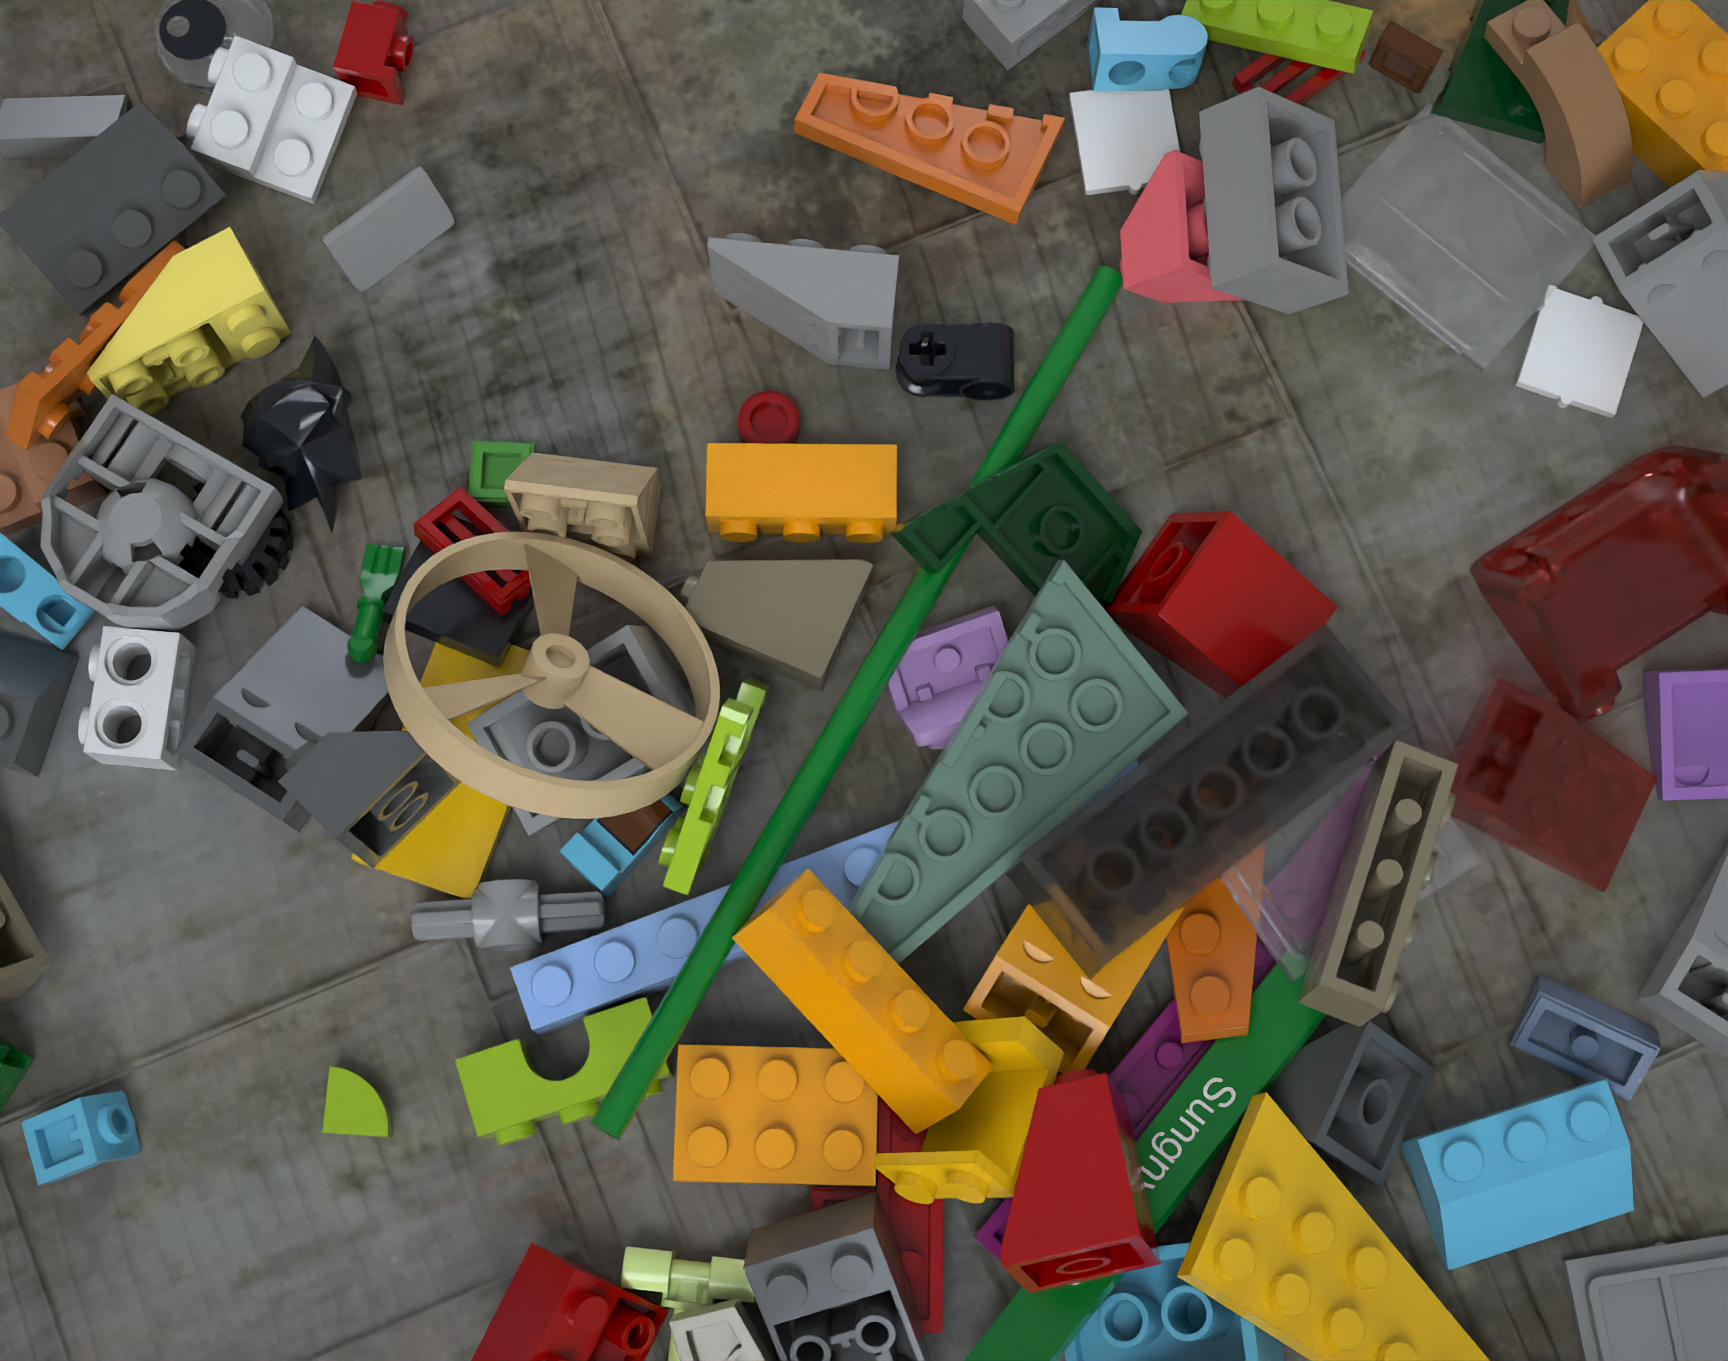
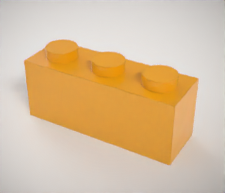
M707 443L705 517L708 532L720 533V539L729 542L754 541L757 539V534H783L784 540L796 543L820 540V534H846V540L855 543L882 541L883 535H891L890 532L896 527L897 445Z

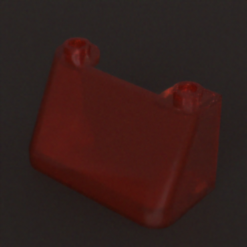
M1670 445L1647 452L1485 553L1471 566L1470 573L1481 595L1565 713L1579 719H1584L1606 712L1615 704V697L1622 690V682L1616 672L1617 670L1709 611L1728 615V454L1679 445Z

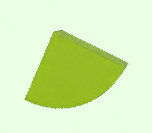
M329 1066L322 1133L392 1138L390 1112L378 1091L360 1075L346 1069Z

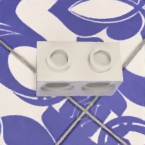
M103 626L101 643L95 644L92 647L89 657V678L94 682L91 705L83 708L79 719L78 736L80 743L84 744L83 752L101 764L177 771L180 754L175 750L182 742L196 647L181 633ZM150 654L151 666L149 671L137 680H128L127 668L130 662L139 655ZM131 716H140L142 725L137 737L130 742L119 744L117 731L120 724Z

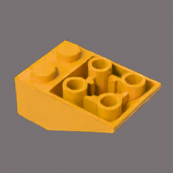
M1075 831L995 955L963 1011L977 1020L1025 1016L1064 1051L1058 1070L1060 1073L1064 1074L1074 1070L1085 1069L1188 900Z

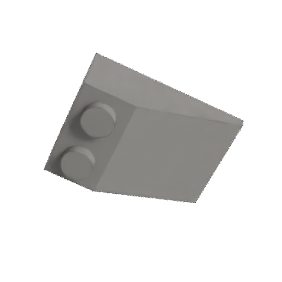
M626 625L586 650L590 659V666L696 717L694 704L649 626ZM521 690L467 723L476 742L480 746L507 761L542 774L582 781H609L626 779L651 771L567 706L560 709H548L536 705ZM513 807L528 836L534 835L564 819Z

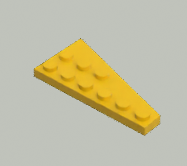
M1268 1093L1253 1095L1177 1277L1311 1361H1490Z

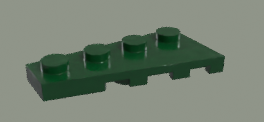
M1477 0L1469 19L1472 21L1463 44L1455 52L1448 69L1450 75L1443 91L1437 95L1430 112L1431 114L1538 144L1546 140L1541 118L1529 93L1484 38L1488 21L1527 0ZM1544 0L1566 26L1569 0Z

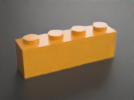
M809 868L770 897L732 937L915 1134L920 1133L959 1110L993 1068V1065Z

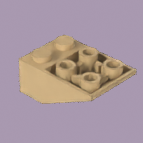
M532 452L505 480L504 491L523 532L557 535L577 540L616 555L628 563L634 562L636 556L652 557L662 491L658 468Z

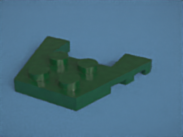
M1062 441L1052 442L897 525L890 532L928 574L939 573L976 532L1034 597L1037 596L1057 561L1065 560L1103 608L1105 604L1112 603L1142 533L1141 529Z

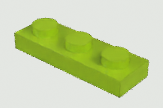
M1186 0L1181 15L1190 16L1198 20L1206 29L1208 34L1207 40L1354 74L1372 27L1373 10L1329 0Z

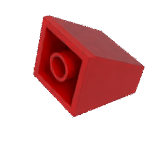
M1231 511L1171 513L1117 589L1112 603L1107 604L1104 610L1119 626L1236 706L1267 709L1270 704L1278 701L1287 692L1292 682V672L1304 655L1315 649L1323 640L1327 632L1326 623L1338 607Z
M1090 1069L1074 1070L1058 1076L1055 1079V1085L1038 1089L1000 1250L1002 1267L1029 1293L1161 1264L1129 1110L1106 1073L1096 1075V1072Z

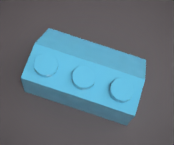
M1607 1079L1581 1084L1403 1141L1401 1144L1445 1270H1451L1634 1211L1630 1142Z

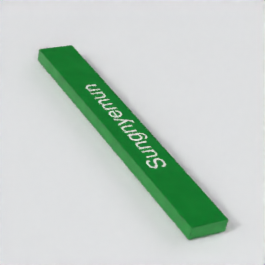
M1289 949L1251 996L1248 1035L1217 1039L1136 1141L1155 1235L1237 1131L1252 1096L1269 1090L1327 1015L1297 1003L1309 963ZM1126 1272L1029 1293L1022 1287L964 1361H1057Z

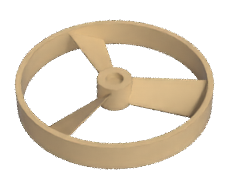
M499 532L465 539L442 549L423 563L407 582L385 639L383 663L387 689L396 712L415 741L434 761L464 784L490 798L528 812L561 818L595 819L617 816L651 805L676 788L688 775L702 751L718 715L720 682L717 666L704 634L683 605L656 580L636 566L598 547L557 535L536 532ZM488 570H528L541 636L533 642L521 673L423 688L410 662L405 637L406 616L414 605L439 585L464 575ZM576 582L596 589L615 599L644 620L664 640L679 661L689 681L694 698L696 717L589 665L588 652L581 643L569 637ZM521 690L536 705L548 709H560L567 706L651 771L626 779L609 781H582L542 774L523 768L486 750L462 733L450 720Z

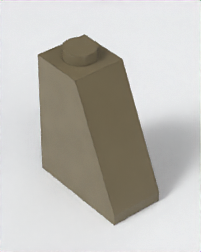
M862 559L707 561L700 577L692 574L688 577L678 601L695 620L708 643L822 692L873 581V564Z

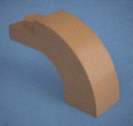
M1527 0L1488 21L1484 38L1523 84L1541 118L1546 138L1544 166L1576 206L1581 208L1630 181L1633 165V147L1624 104L1607 64L1580 23L1577 22L1566 28L1544 0Z

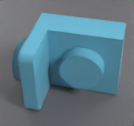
M123 1091L79 1097L21 1121L38 1186L58 1182L105 1162L129 1158L141 1152L135 1129V1119L130 1111L126 1094Z

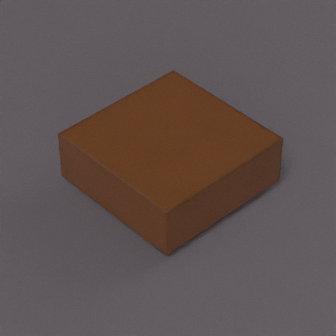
M1390 21L1380 36L1368 64L1371 68L1407 89L1420 94L1430 79L1443 50Z

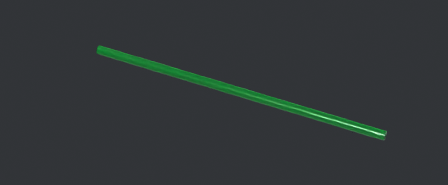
M1108 266L1097 267L967 487L1022 457L1122 287L1123 277L1119 272ZM976 532L939 573L928 574L921 566L917 570L592 1117L590 1124L598 1130L620 1140L736 943L732 937L750 919L972 542Z

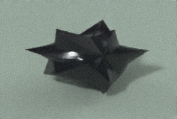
M315 336L298 369L293 370L280 381L262 389L248 401L241 415V419L244 422L242 446L259 457V467L284 478L288 511L303 506L317 498L332 533L343 483L362 479L357 446L347 408L353 401L352 394L342 386L338 370L323 344Z

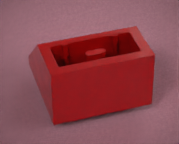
M531 1242L471 1361H644L669 1310L627 1288H621L620 1284L579 1263Z

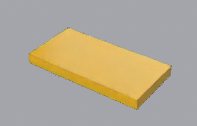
M435 643L420 684L424 688L520 674L530 651L511 645L500 668ZM515 693L450 720V722L467 737L476 742L467 723ZM403 724L401 731H408ZM461 782L373 869L459 899H472L473 890L478 888V884L482 883L485 879L512 806L490 798ZM352 854L351 859L354 862L370 867L357 855Z

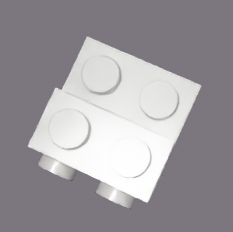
M235 35L230 49L219 47L211 60L208 81L216 85L208 105L204 106L198 103L190 114L186 127V138L193 141L191 150L199 162L315 204L357 96V90L353 85L297 65L294 58Z

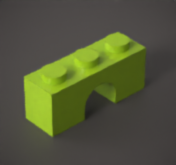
M647 997L583 1017L590 1044L589 1055L582 1069L574 1076L565 1080L551 1081L544 1079L533 1065L527 1043L520 1039L455 1059L477 1137L488 1139L495 1136L498 1147L536 1135L534 1123L558 1115L562 1126L593 1117L598 1109L597 1102L603 1101L654 1015L651 1002ZM668 1058L643 1100L663 1093L660 1081L674 1077Z

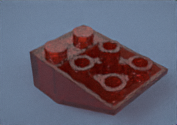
M1499 677L1480 694L1449 761L1458 764L1450 790L1451 793L1455 794V803L1450 816L1601 892H1605L1657 778L1560 707Z

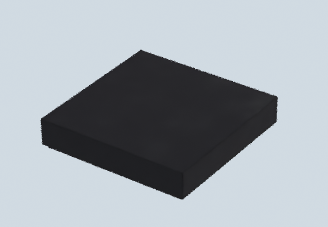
M455 517L473 535H484L472 523ZM439 524L436 525L454 544L457 543ZM421 540L382 609L384 622L391 623L407 582L423 563L435 555ZM511 569L516 575L523 571ZM484 571L501 588L504 587V585L489 571ZM460 577L452 579L427 593L414 605L406 616L405 630L500 668L534 603L532 587L530 586V593L522 600L515 598L511 602V609L501 616Z

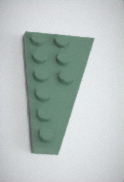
M1058 560L847 907V910L897 964L902 962L1189 714L1065 560Z

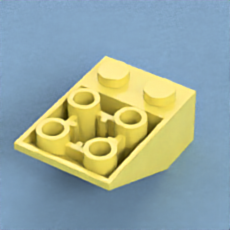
M228 227L172 256L90 367L87 374L107 399L113 394L146 414L152 415L163 409L168 404L170 397L189 387L199 388L215 382L224 374L225 368L246 357L251 359L259 358L272 352L280 344L281 339L292 333L253 263L232 229Z

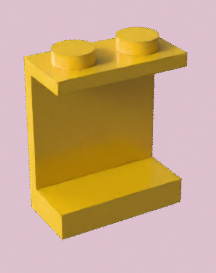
M1025 1016L952 1022L993 1065V1068L959 1110L929 1127L920 1152L877 1153L872 1166L895 1183L894 1189L900 1196L920 1204H931L934 1199L958 1198L969 1203H983L985 1198L1013 1197L1038 1089L1054 1085L1064 1051Z

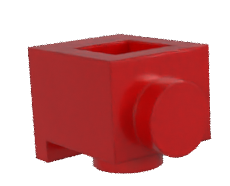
M352 0L333 68L340 81L355 86L357 96L403 106L406 94L399 74L400 71L407 72L410 68L414 53L413 36L408 35L405 27L408 13L397 4L388 1H375L373 4H367Z

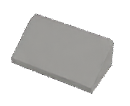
M125 95L4 99L0 109V153L5 159L72 157L127 113L128 99Z
M420 166L413 169L323 236L322 242L337 268L356 291L363 293L450 229L455 221L431 179Z

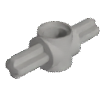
M494 880L479 883L478 888L473 890L472 899L417 902L413 905L411 911V927L414 938L419 941L474 937L477 947H480L481 951L510 952L539 948V943L544 942V933L601 929L605 923V901L602 893L599 891L542 894L540 884L537 885V882L534 880Z

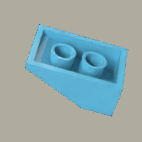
M1191 1242L1158 1246L1161 1260L1160 1265L1126 1272L1064 1351L1065 1361H1285L1281 1341L1177 1277Z

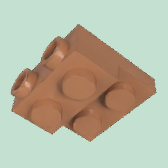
M18 383L0 390V533L4 536L42 521L41 500L43 493L77 442L84 436L78 418L86 416L87 412L80 395L69 405L73 409V413L59 433L50 440L41 435L26 451L6 436ZM83 472L78 480L72 479L67 489L70 492L64 501L78 507L107 495L108 492L104 485L93 480Z

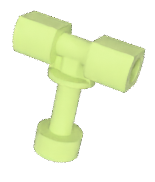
M626 1246L621 1288L663 1292L661 1306L674 1308L673 1314L713 1305L716 1299L733 1300L739 1298L742 1302H757L743 1269L745 1259L712 1256L711 1263L676 1259L675 1251ZM671 1332L668 1361H680Z

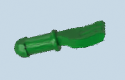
M366 544L359 579L364 597L357 600L356 608L358 613L352 637L347 642L349 656L354 662L366 663L377 653L379 648L377 639L382 622L384 601L390 596L402 574L405 559L404 547L391 548V546L381 545L379 547L376 544Z

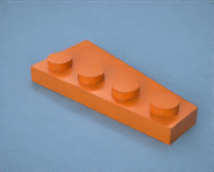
M819 73L795 117L793 133L1017 225L1062 132L1065 118L1044 114L1043 120L1013 115L1014 108L989 104L988 110L952 104L953 97L929 93L928 98H917L898 94L896 86Z
M173 240L127 282L118 298L123 303L120 308H116L113 304L106 302L90 317L88 324L78 339L80 345L68 337L52 351L48 359L51 362L40 376L31 371L17 384L6 431L7 437L26 451L41 435L48 440L52 439L70 419L73 409L69 405L83 391L87 395L92 396L99 390L90 380L87 374L88 370L172 256L186 250L183 246Z
M1271 774L1150 789L1151 796L1144 804L1149 836L1157 829L1163 834L1160 844L1152 852L1156 881L1188 900L1165 938L1181 1043L1248 1035Z

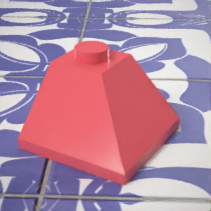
M1177 150L1165 153L1120 230L1122 256L1120 259V270L1123 276V289L1161 303L1244 300L1211 288V276L1207 265L1209 246L1207 218L1203 207L1205 189L1202 161Z

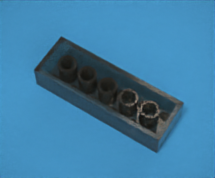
M1324 624L1018 855L1006 875L1089 980H1091L1378 757L1411 726L1327 625Z

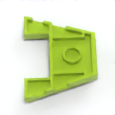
M747 676L741 684L736 701L728 698L723 704L706 756L700 755L697 764H693L682 791L680 802L689 805L686 817L679 815L675 826H671L658 860V864L669 867L663 887L688 895L701 874L731 795L730 791L739 765L745 757L752 738L751 733L760 708L765 703L771 684Z

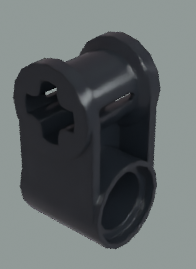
M992 322L970 325L916 324L908 329L901 338L899 356L895 368L897 381L903 390L918 397H966L982 401L1007 398L1015 392L1014 330L1007 325ZM927 337L928 342H922L923 338ZM918 355H929V362L933 366H922L920 356ZM922 378L928 379L927 382L922 383Z

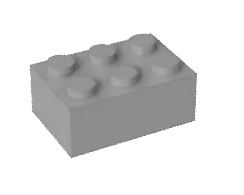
M1256 87L1200 111L1201 140L1199 149L1203 160L1205 189L1203 207L1207 218L1209 246L1207 265L1211 276V288L1288 315L1348 295L1335 120L1261 87Z

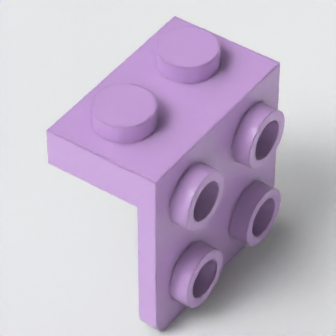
M994 605L919 631L887 684L896 717L917 746L928 745L930 749L935 750L943 749L1008 644L999 610Z

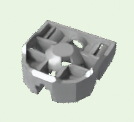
M111 394L82 439L77 442L43 493L41 500L43 517L40 547L53 569L59 585L74 600L92 608L110 621L127 628L178 631L214 610L221 599L218 590L224 582L222 576L228 568L232 570L236 563L244 564L283 504V498L272 485ZM167 461L187 475L205 484L194 502L177 486L155 479ZM83 472L93 480L112 490L103 500L95 518L64 501L70 492L67 489L72 479L78 480ZM195 538L216 550V553L199 578L178 567L184 559L180 554L186 544L192 547ZM154 542L163 553L147 561H136L135 547L147 546ZM118 566L122 568L127 576L109 603H104L97 599L96 596L115 567Z

